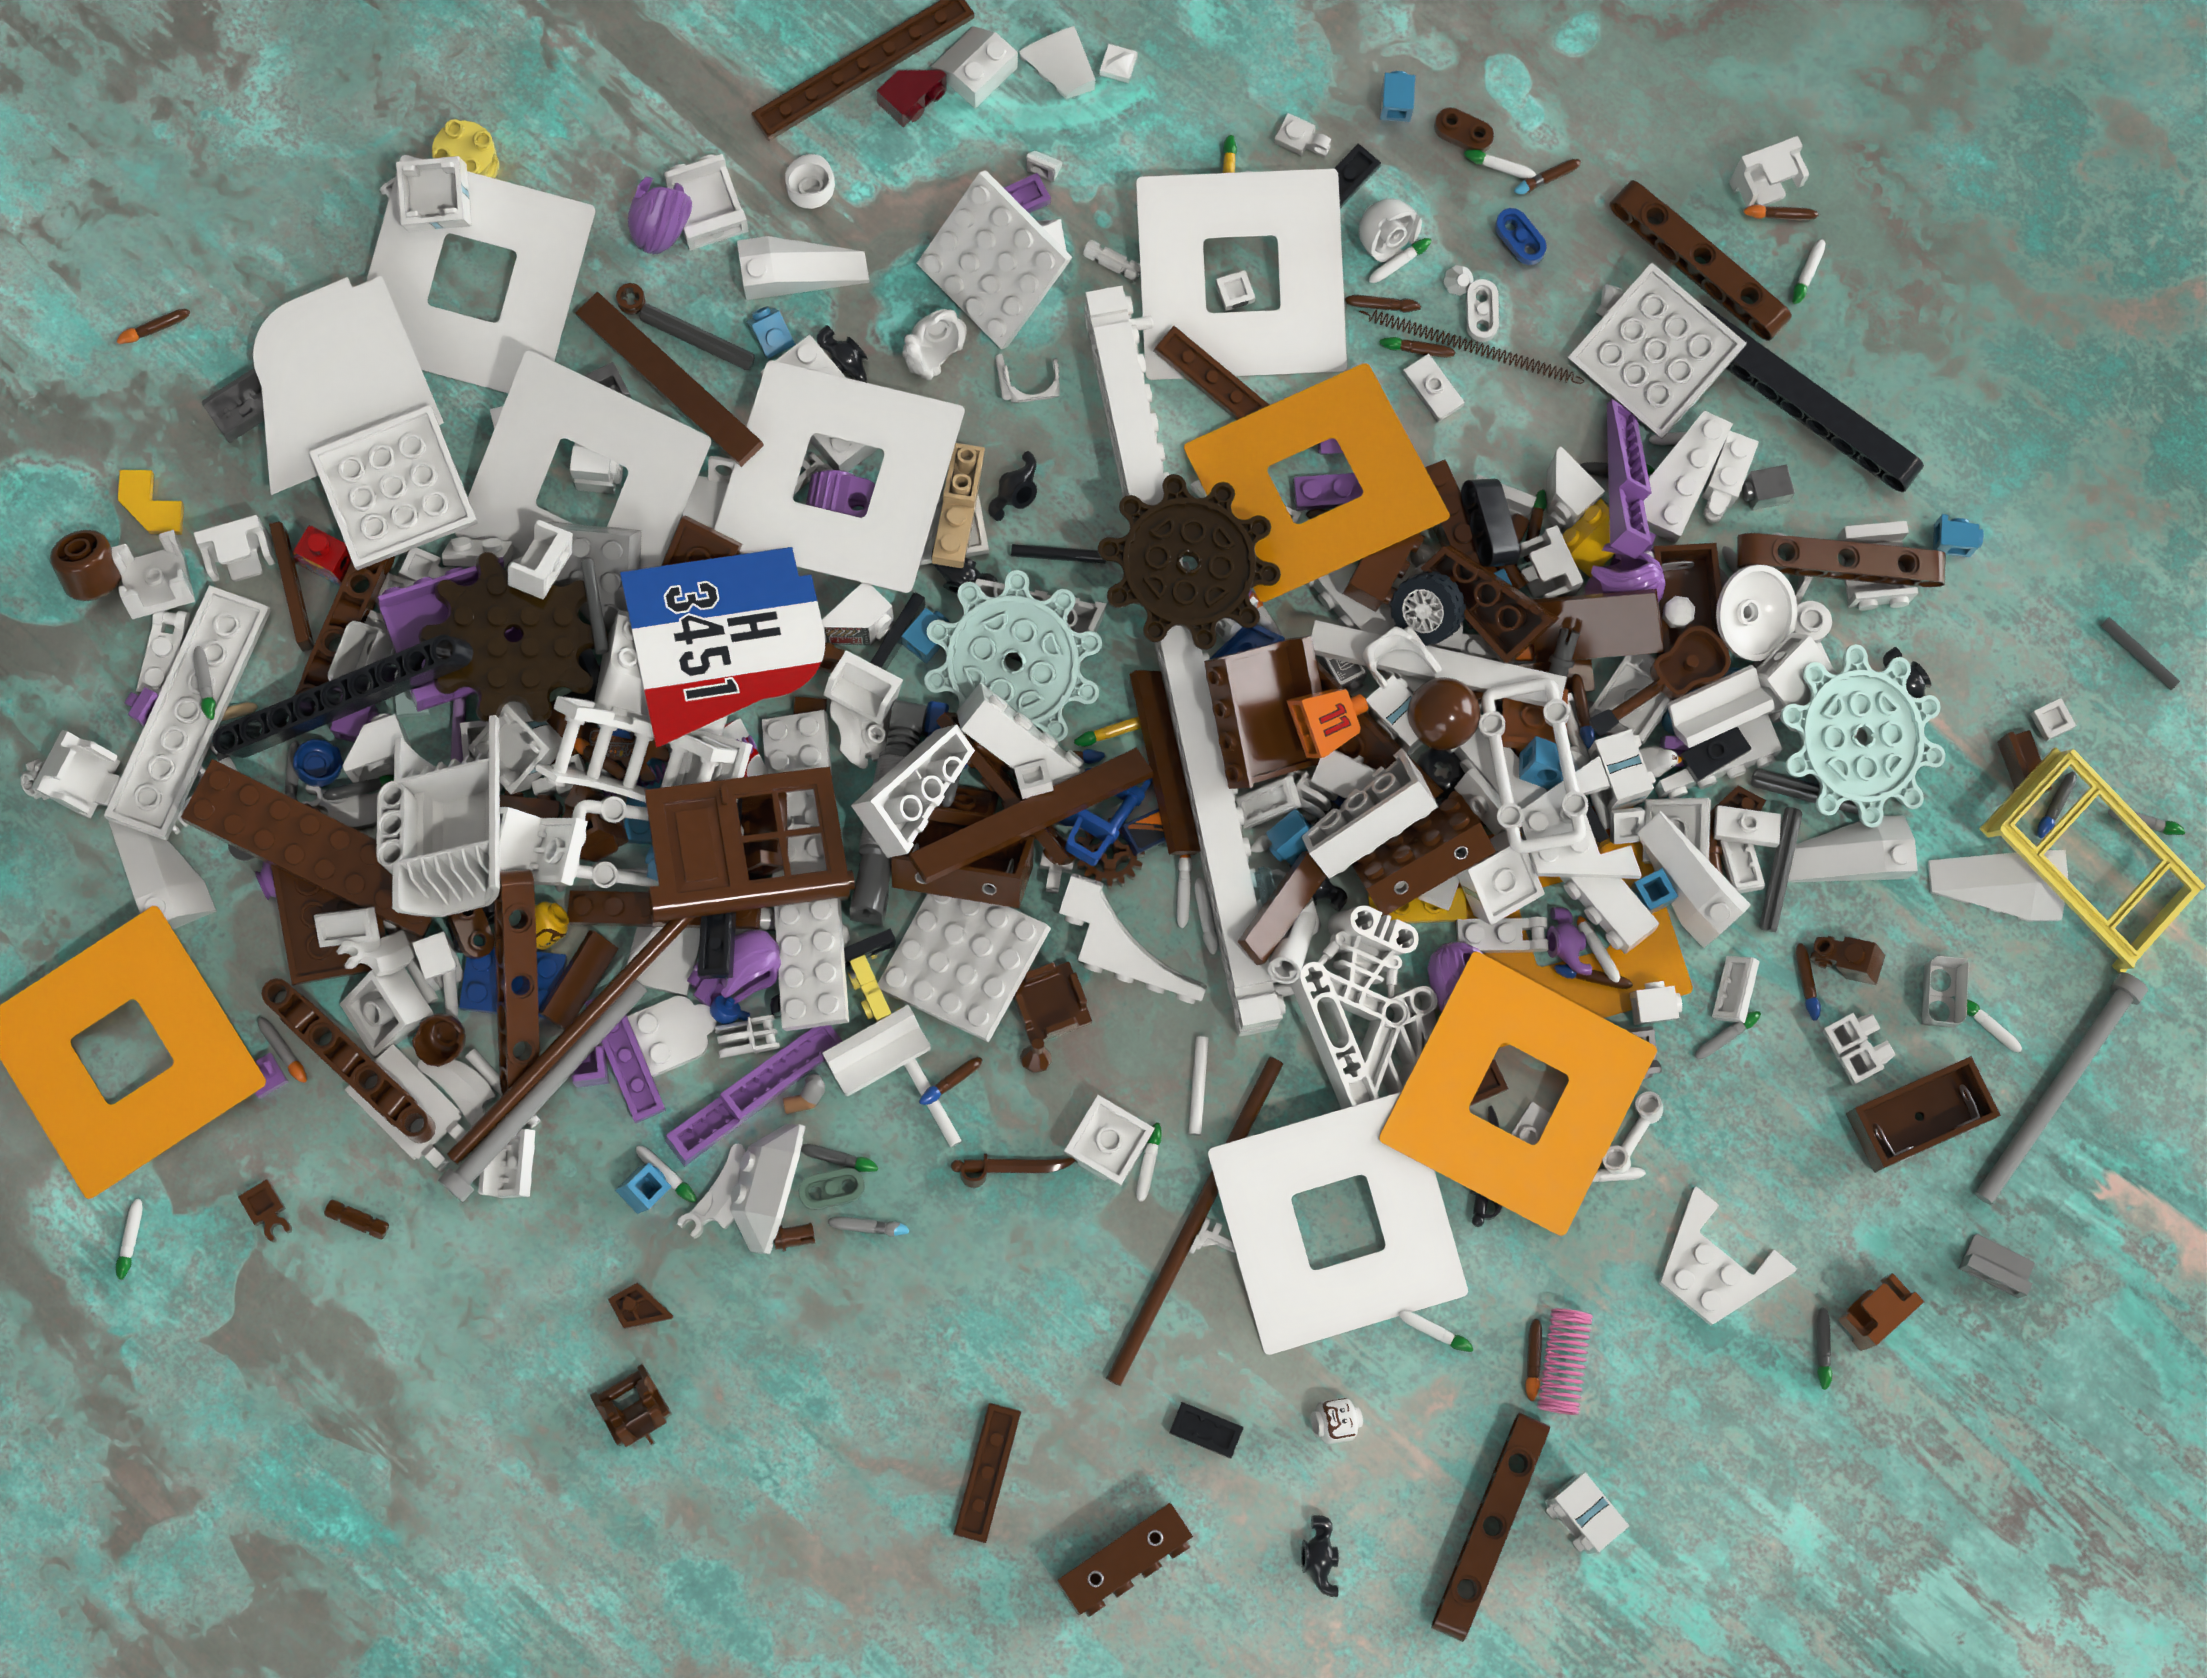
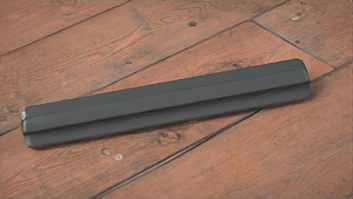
M645 304L640 312L639 317L642 322L744 370H749L754 363L755 355L652 305Z
M1756 769L1751 779L1753 787L1812 803L1816 802L1820 791L1818 784L1762 769ZM1850 800L1844 801L1838 809L1859 815L1856 805Z
M1786 807L1784 810L1780 828V844L1775 851L1759 927L1766 932H1776L1778 929L1803 815L1800 809Z

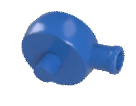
M719 995L712 1001L710 1006L711 1016L722 1024H731L737 1019L747 1021L748 1017H750V1012L741 1010L738 1003L734 1004L735 999L730 996L725 998Z

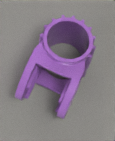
M826 470L818 473L815 472L811 475L806 505L862 518L867 514L875 483L845 471ZM857 506H860V507H863L864 509L859 510V511H856V510H853L852 508L857 507Z

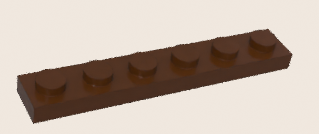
M944 712L936 720L941 728L956 724L960 728L958 715L954 712ZM963 732L975 750L966 764L971 768H976L983 776L981 778L982 783L990 791H996L1003 799L1001 804L1004 809L1025 800L1022 799L1019 786L1011 776L979 752L974 746L975 740ZM1053 825L1029 835L1034 837V840L1037 839L1045 848L1043 853L1053 864L1069 865L1077 858L1065 850L1066 840Z
M570 890L568 904L570 925L665 926H652L648 892ZM761 908L737 911L736 929H760ZM701 916L695 917L686 928H700Z

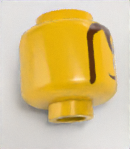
M543 901L535 905L537 949L545 950L566 936L569 918L565 910L556 903L552 904Z

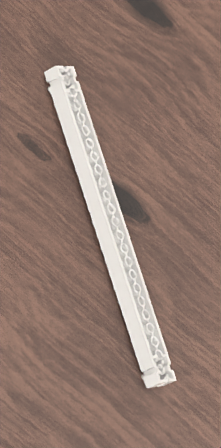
M1123 285L1089 291L1085 293L1086 306L1084 307V318L1091 342V351L1123 498L1128 495H1134L1147 505H1156L1163 499L1162 483L1169 475V472L1163 473V461H1165L1164 447L1162 442L1157 443L1156 432L1159 431L1156 413H1151L1150 402H1152V392L1150 384H1144L1146 365L1143 354H1138L1137 345L1140 343L1138 331L1153 328V320L1151 316L1131 318V314H1133L1132 300L1130 295L1125 296ZM1182 557L1180 559L1182 567L1185 568L1187 571H1190L1188 561L1183 562ZM1174 626L1167 632L1166 637L1162 641L1154 642L1200 845L1201 851L1199 855L1208 889L1229 995L1232 1000L1238 1037L1277 1030L1278 1023L1283 1019V1014L1286 1013L1283 997L1294 995L1293 989L1290 984L1276 985V981L1268 973L1269 958L1265 964L1256 965L1237 942L1261 910L1263 903L1262 900H1256L1255 888L1258 887V880L1255 869H1249L1248 865L1249 856H1251L1248 837L1242 838V825L1245 822L1242 807H1236L1235 794H1238V789H1229L1225 776L1224 761L1219 745V736L1204 661L1210 660L1208 652L1202 653V650L1194 645L1192 635L1186 627Z

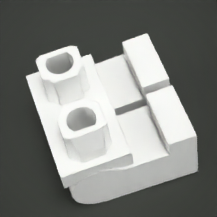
M1852 1013L1825 1027L1823 1030L1824 1036L1852 1085L1885 1069L1883 1065L1896 1055L1887 1040L1875 1047L1868 1042L1867 1036L1881 1029L1873 1014L1856 1018L1855 1014Z

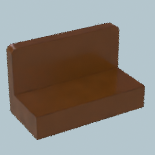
M2030 730L2015 734L2013 731L2006 733L1997 742L2014 789L2042 761ZM2050 786L2044 793L2051 791L2052 787Z

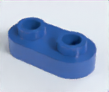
M1515 208L1503 210L1495 224L1497 235L1521 263L1526 265L1539 263L1547 249L1544 237L1522 211ZM1512 224L1516 229L1510 231L1505 225ZM1530 247L1535 253L1528 254L1524 249Z

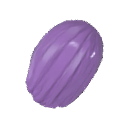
M645 177L638 185L628 212V228L632 240L639 249H643L648 254H660L670 248L683 231L691 215L692 200L690 196L684 193L683 186L675 183L673 189L656 187L648 192L653 178Z
M1606 543L1602 551L1619 554L1621 561L1612 566L1600 567L1593 565L1591 571L1593 576L1588 580L1584 588L1585 595L1657 589L1659 602L1666 585L1660 563L1644 552L1634 559L1611 547L1610 543Z
M749 930L735 935L733 978H728L727 986L721 991V995L727 998L742 987L743 991L733 997L735 999L734 1004L744 1000L756 991L772 986L778 978V971L781 966L780 948L769 933L763 930ZM698 962L696 963L695 966H693L694 971H697V972H698Z
M1449 942L1442 944L1431 954L1427 968L1431 989L1437 995V1004L1441 1013L1471 954L1474 952L1482 953L1478 948L1464 942Z

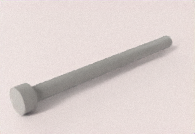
M2125 972L2119 973L2111 985L2114 994L1975 1192V1195L1980 1200L1989 1205L1993 1204L2130 1004L2138 1005L2146 995L2148 988L2138 978Z
M635 980L520 1100L455 1172L449 1168L438 1181L456 1198L464 1202L474 1191L470 1184L648 990L638 980Z

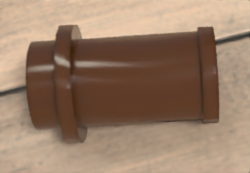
M812 1222L782 1228V1225H780L774 1239L775 1250L782 1249L785 1252L786 1248L815 1244Z

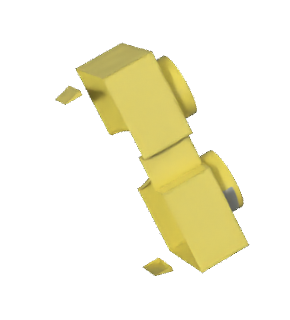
M863 955L851 960L852 971L847 972L854 990L861 988L865 1000L860 1003L867 1019L874 1018L875 1022H878L891 1014L890 1009L877 984L866 956ZM872 955L871 958H877V955Z

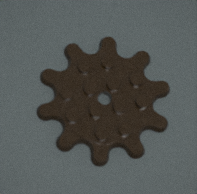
M1171 474L1162 483L1163 499L1156 505H1147L1134 495L1122 498L1119 503V510L1129 522L1130 530L1128 534L1122 538L1106 537L1099 542L1098 553L1100 557L1119 564L1124 572L1122 580L1109 588L1107 600L1115 608H1123L1129 604L1142 606L1147 612V621L1143 627V634L1151 642H1160L1166 637L1167 632L1172 627L1183 626L1190 631L1193 643L1197 648L1208 650L1216 643L1215 628L1221 619H1232L1243 628L1248 629L1258 624L1260 613L1250 602L1249 592L1257 585L1273 586L1279 581L1281 576L1277 565L1260 560L1255 553L1256 543L1269 535L1271 524L1266 517L1259 515L1247 520L1235 517L1231 511L1235 490L1229 483L1219 482L1214 485L1208 496L1196 498L1188 492L1186 482L1180 475ZM1184 556L1193 557L1197 561V568L1187 571L1182 567L1180 559Z
M484 552L476 559L478 579L473 585L460 586L451 580H442L436 584L434 589L435 597L448 608V617L443 623L424 626L419 631V642L422 643L438 635L445 634L470 643L473 650L470 663L464 668L435 679L434 682L436 689L443 694H451L462 687L474 689L479 696L476 713L480 720L489 722V716L496 715L499 718L502 708L507 703L519 702L525 706L532 720L544 722L552 714L549 697L554 689L566 687L577 694H584L589 692L593 686L592 676L579 664V656L583 651L595 649L591 625L583 623L578 616L579 608L587 602L584 581L576 580L564 587L552 585L543 600L509 586L508 571L501 566L499 558L493 553ZM515 627L523 633V637L518 642H510L504 637L505 632ZM605 630V632H606V638H607V641H608V633H607V631ZM453 647L450 650V656L452 655Z

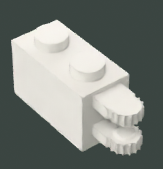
M1733 431L1729 432L1701 497L1708 500L1703 515L1709 523L1720 521L1727 508L1731 509L1739 497L1759 441Z

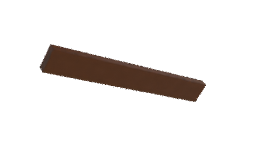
M940 0L752 112V118L766 139L770 141L975 18V13L965 0Z
M598 291L575 312L583 323L704 434L708 435L740 467L764 446L754 433Z
M1136 747L1053 786L1054 791L1027 798L910 853V861L925 884H928L1152 778L1153 770Z

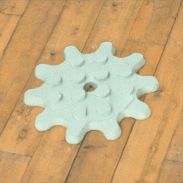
M1013 570L1006 576L1004 591L997 597L985 595L974 582L963 583L958 589V598L964 608L962 619L955 623H948L938 619L932 621L927 627L928 638L944 648L947 658L943 666L932 669L926 674L924 678L926 688L934 693L943 691L954 693L958 697L960 708L981 682L1015 711L1026 716L1034 726L1040 728L1043 732H1047L1058 742L1063 740L1068 734V725L1062 716L1064 705L1070 701L1092 704L1099 697V687L1095 682L1086 679L1081 674L1080 663L1083 658L1099 652L1102 647L1101 636L1094 631L1075 632L1069 627L1067 616L1073 609L1076 601L1072 591L1062 588L1057 590L1047 600H1036L1029 591V577L1021 570ZM1008 653H1018L1022 659L1021 668L1013 670L1006 665L1005 658Z
M1855 644L1849 646L1843 655L1844 664L1841 673L1837 675L1831 674L1818 662L1808 664L1803 670V679L1810 689L1811 697L1809 703L1804 706L1797 704L1786 705L1780 714L1781 722L1789 728L1797 730L1801 737V748L1797 753L1788 757L1785 762V769L1793 777L1812 774L1817 778L1820 791L1815 807L1821 814L1826 816L1833 815L1844 801L1850 800L1853 801L1858 809L1861 823L1867 827L1874 828L1881 824L1883 820V804L1890 797H1895L1908 809H1917L1922 805L1924 800L1923 792L1915 781L1917 770L1922 766L1937 768L1945 761L1944 749L1940 745L1928 741L1924 734L1926 723L1938 716L1941 706L1935 696L1927 695L1921 698H1914L1908 693L1906 682L1911 672V666L1905 658L1896 657L1889 662L1884 671L1876 672L1869 666L1867 652L1864 647ZM1859 728L1864 729L1867 733V741L1864 745L1860 744L1857 738H1854Z

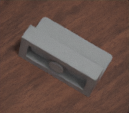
M1976 1234L1971 1239L1959 1269L2016 1298L2027 1296L2033 1283L2029 1282L2028 1279L2035 1264L2033 1261Z

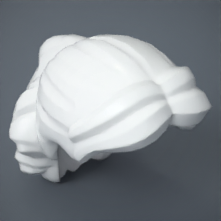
M951 309L935 311L919 320L914 326L912 333L905 336L902 355L906 359L910 372L916 373L921 378L929 381L933 376H938L941 373L940 365L945 362L949 355L963 349L967 329L965 323L957 318L955 311Z

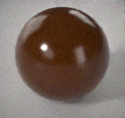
M1447 677L1435 678L1422 684L1412 695L1408 705V720L1413 732L1421 743L1437 750H1450L1462 746L1474 735L1480 721V706L1473 691L1463 682Z

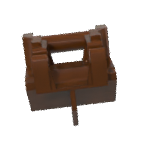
M574 784L564 802L565 812L562 818H572L574 808L579 802L583 800L602 801L606 798L605 795L591 789V787ZM586 813V840L581 847V860L596 863L617 852L618 847L629 842L623 820L611 823L604 821L599 814Z
M643 1363L637 1366L638 1370L601 1393L597 1394V1392H594L590 1395L618 1446L624 1444L625 1447H628L646 1436L651 1445L656 1444L650 1433L666 1424V1418L672 1415ZM636 1387L639 1400L627 1408L619 1410L612 1401Z

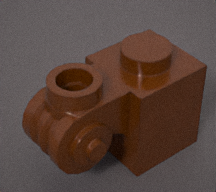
M1832 936L1816 937L1813 947L1814 952L1811 953L1810 960L1823 969L1836 965L1845 979L1877 985L1886 955L1875 942L1846 936L1844 941L1835 940Z

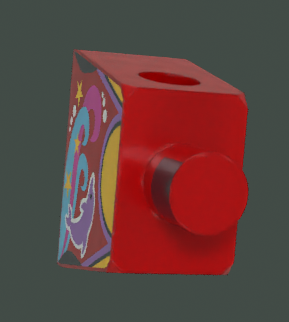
M310 525L293 551L296 564L338 586H341L352 561L344 542ZM343 560L346 561L345 566L340 570L341 562Z

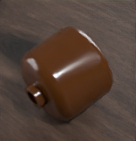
M80 530L70 533L56 542L51 550L50 563L65 593L74 600H97L108 595L121 580V574L112 558V548L106 536L98 531Z

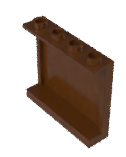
M1312 636L1289 638L1204 661L1206 679L1212 700V710L1215 716L1219 745L1222 751L1225 776L1229 789L1254 787V783L1318 765L1320 758H1306L1287 704L1289 699L1322 692Z

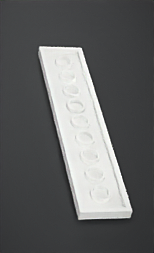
M824 710L762 719L764 759L768 770L765 775L829 766L831 770L828 717ZM813 789L788 792L787 829L819 826ZM821 834L788 838V856L792 875L826 871ZM782 869L773 873L772 878L784 876V871ZM840 898L774 906L776 942L780 948L779 955L781 960L778 975L782 1029L792 1031L848 1023L849 1011Z

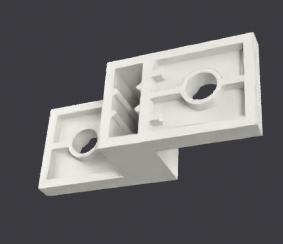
M500 807V871L530 869L533 874L534 885L572 886L573 880L578 873V859L581 847L586 840L587 821L578 818H540L510 807Z

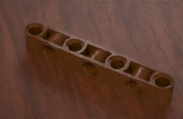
M1631 180L1609 203L1612 212L1760 338L1766 341L1772 340L1791 319V312L1781 301L1639 182ZM1653 217L1657 219L1660 224H1652L1647 220V218ZM1694 257L1703 258L1706 264L1697 263ZM1747 296L1751 298L1754 304L1743 302L1741 297Z
M1744 533L1737 536L1738 569L1750 565H1767L1786 575L1918 587H1941L1945 585L1946 553L1943 551L1761 533ZM1778 548L1784 551L1785 561L1778 556ZM1838 554L1845 559V566L1839 563ZM1898 560L1904 564L1905 572L1899 569Z
M395 556L360 570H356L351 561L306 663L295 695L329 681L328 671L336 654V651L329 650V644L334 639H342L345 628L350 622L358 621L365 623L370 610L373 611L376 605L375 600L387 574L392 568ZM359 581H369V587L365 592L357 593L354 591L355 585Z
M530 869L500 871L499 895L494 901L498 1049L502 1095L539 1058L540 1051L534 878ZM519 910L521 919L518 924L511 926L509 917L513 911ZM521 976L523 984L518 991L513 992L511 983L515 977ZM523 1041L525 1049L520 1056L515 1057L513 1054L514 1046L518 1042Z
M275 978L265 983L261 992L263 1001L280 1017L279 1019L380 1115L415 1143H425L432 1139L436 1130L433 1119L417 1105L418 1102L314 1004L304 995L299 994L283 979ZM286 990L285 999L275 1003L274 1000L277 993ZM326 1033H332L330 1042L320 1046L321 1037ZM376 1075L378 1077L376 1085L370 1089H365L366 1080ZM417 1119H423L424 1125L422 1129L418 1132H411L412 1123Z
M1520 1412L1517 1414L1434 1616L1432 1629L1461 1642L1465 1640L1550 1431L1549 1425ZM1514 1454L1520 1456L1524 1461V1469L1521 1473H1514L1509 1468V1458ZM1487 1517H1493L1499 1523V1531L1494 1536L1488 1535L1483 1529V1522ZM1463 1579L1470 1581L1474 1587L1473 1595L1469 1599H1463L1457 1590L1458 1584Z

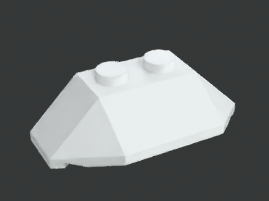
M783 1125L748 1146L747 1151L741 1158V1174L738 1183L734 1186L731 1193L732 1206L730 1211L750 1252L758 1254L771 1253L773 1240L776 1238L800 1156L802 1136L806 1127L804 1125Z

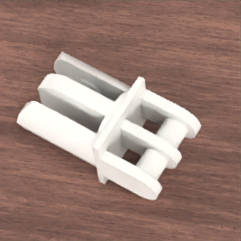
M1301 770L1287 773L1286 776H1293L1294 780L1296 777L1300 779L1297 784L1295 783L1302 806L1300 809L1322 819L1325 816L1322 810L1328 811L1331 807L1330 800L1335 801L1338 795L1311 782L1312 778H1310L1307 771L1304 773Z
M775 1015L755 1018L748 1017L747 1021L714 1026L716 1034L747 1029V1031L718 1037L720 1047L750 1043L722 1049L718 1052L719 1058L752 1052L756 1055L759 1052L780 1048V1043H776L775 1035L778 1032L777 1029L773 1028L772 1022L775 1020ZM763 1023L764 1030L754 1032L753 1025ZM765 1037L766 1044L756 1046L755 1039Z

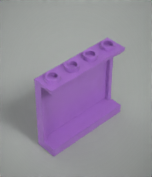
M503 557L499 558L501 566L504 568V560ZM476 566L466 569L462 567L453 568L447 571L444 576L434 579L424 577L415 581L412 586L402 589L401 587H392L378 596V607L395 653L419 644V631L424 626L440 624L446 621L449 613L448 608L435 597L434 589L436 584L442 580H451L460 586L473 585L478 579ZM512 627V629L505 632L504 637L510 642H518L522 639L523 633ZM434 680L409 690L417 712L477 693L470 687H462L451 694H443L436 689Z

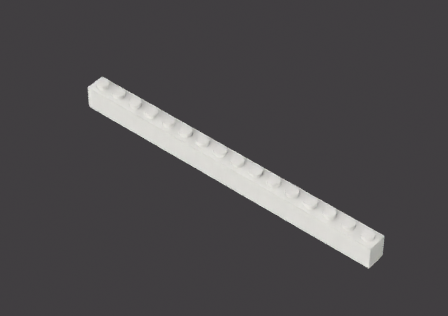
M1353 563L1306 584L1309 587L1312 585L1319 593L1318 598L1326 609H1333L1340 617L1338 621L1341 626L1379 635H1385L1386 632L1395 627L1394 619L1391 617L1392 609L1389 605L1387 606L1382 603L1379 609L1374 612L1342 594L1356 569ZM1380 670L1386 680L1392 675L1397 679L1403 678L1408 683L1407 690L1412 695L1422 684L1428 681ZM1478 725L1474 735L1465 744L1446 751L1450 754L1454 752L1461 760L1460 766L1465 773L1475 767L1499 795L1489 740L1481 734ZM1503 747L1514 804L1523 809L1547 791L1543 787L1519 779V758L1511 748ZM1560 877L1565 883L1563 887L1567 894L1573 900L1578 899L1586 908L1584 912L1589 920L1595 925L1600 924L1607 933L1605 936L1610 945L1616 950L1621 949L1624 954L1651 935L1659 925L1656 918L1621 878Z

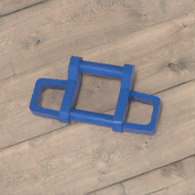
M1152 778L1146 780L1140 788L1133 786L1115 795L1122 799L1123 802L1109 822L1087 809L1059 821L1064 826L1073 827L1066 841L1065 850L1085 863L1095 866L1109 845L1113 844L1118 838L1119 829L1134 807L1139 806L1144 800L1146 791L1153 783ZM1079 828L1103 841L1096 852H1091L1075 842L1074 838Z

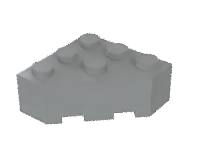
M548 522V524L573 533L572 554L555 582L559 587H564L576 580L584 581L581 561L593 559L605 629L610 630L618 611H628L620 572L640 569L641 531ZM586 602L579 610L590 622L588 603Z

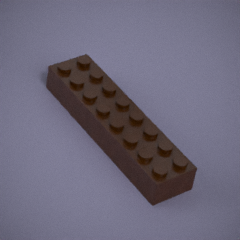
M214 759L211 760L181 816L184 823L358 908L374 907L376 917L424 939L435 917L398 913L392 908L393 875L377 861L376 839Z

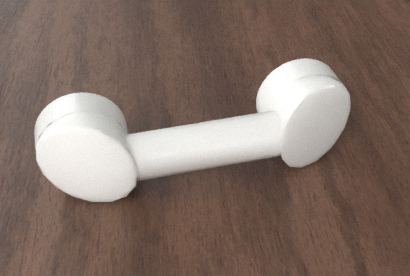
M1648 1091L1637 1097L1635 1102L1639 1114L1637 1121L1622 1145L1610 1146L1606 1155L1602 1158V1162L1609 1172L1621 1174L1630 1169L1631 1160L1629 1157L1648 1126L1656 1123L1663 1114V1104L1658 1094Z

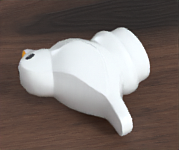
M1657 746L1639 749L1647 772L1652 771L1655 778L1660 777L1682 761V758L1672 750H1664Z

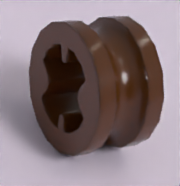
M634 283L622 285L616 294L618 307L628 315L641 312L646 302L643 290ZM634 293L635 298L639 300L634 299L635 304L628 305L627 301L623 298H628L627 294Z

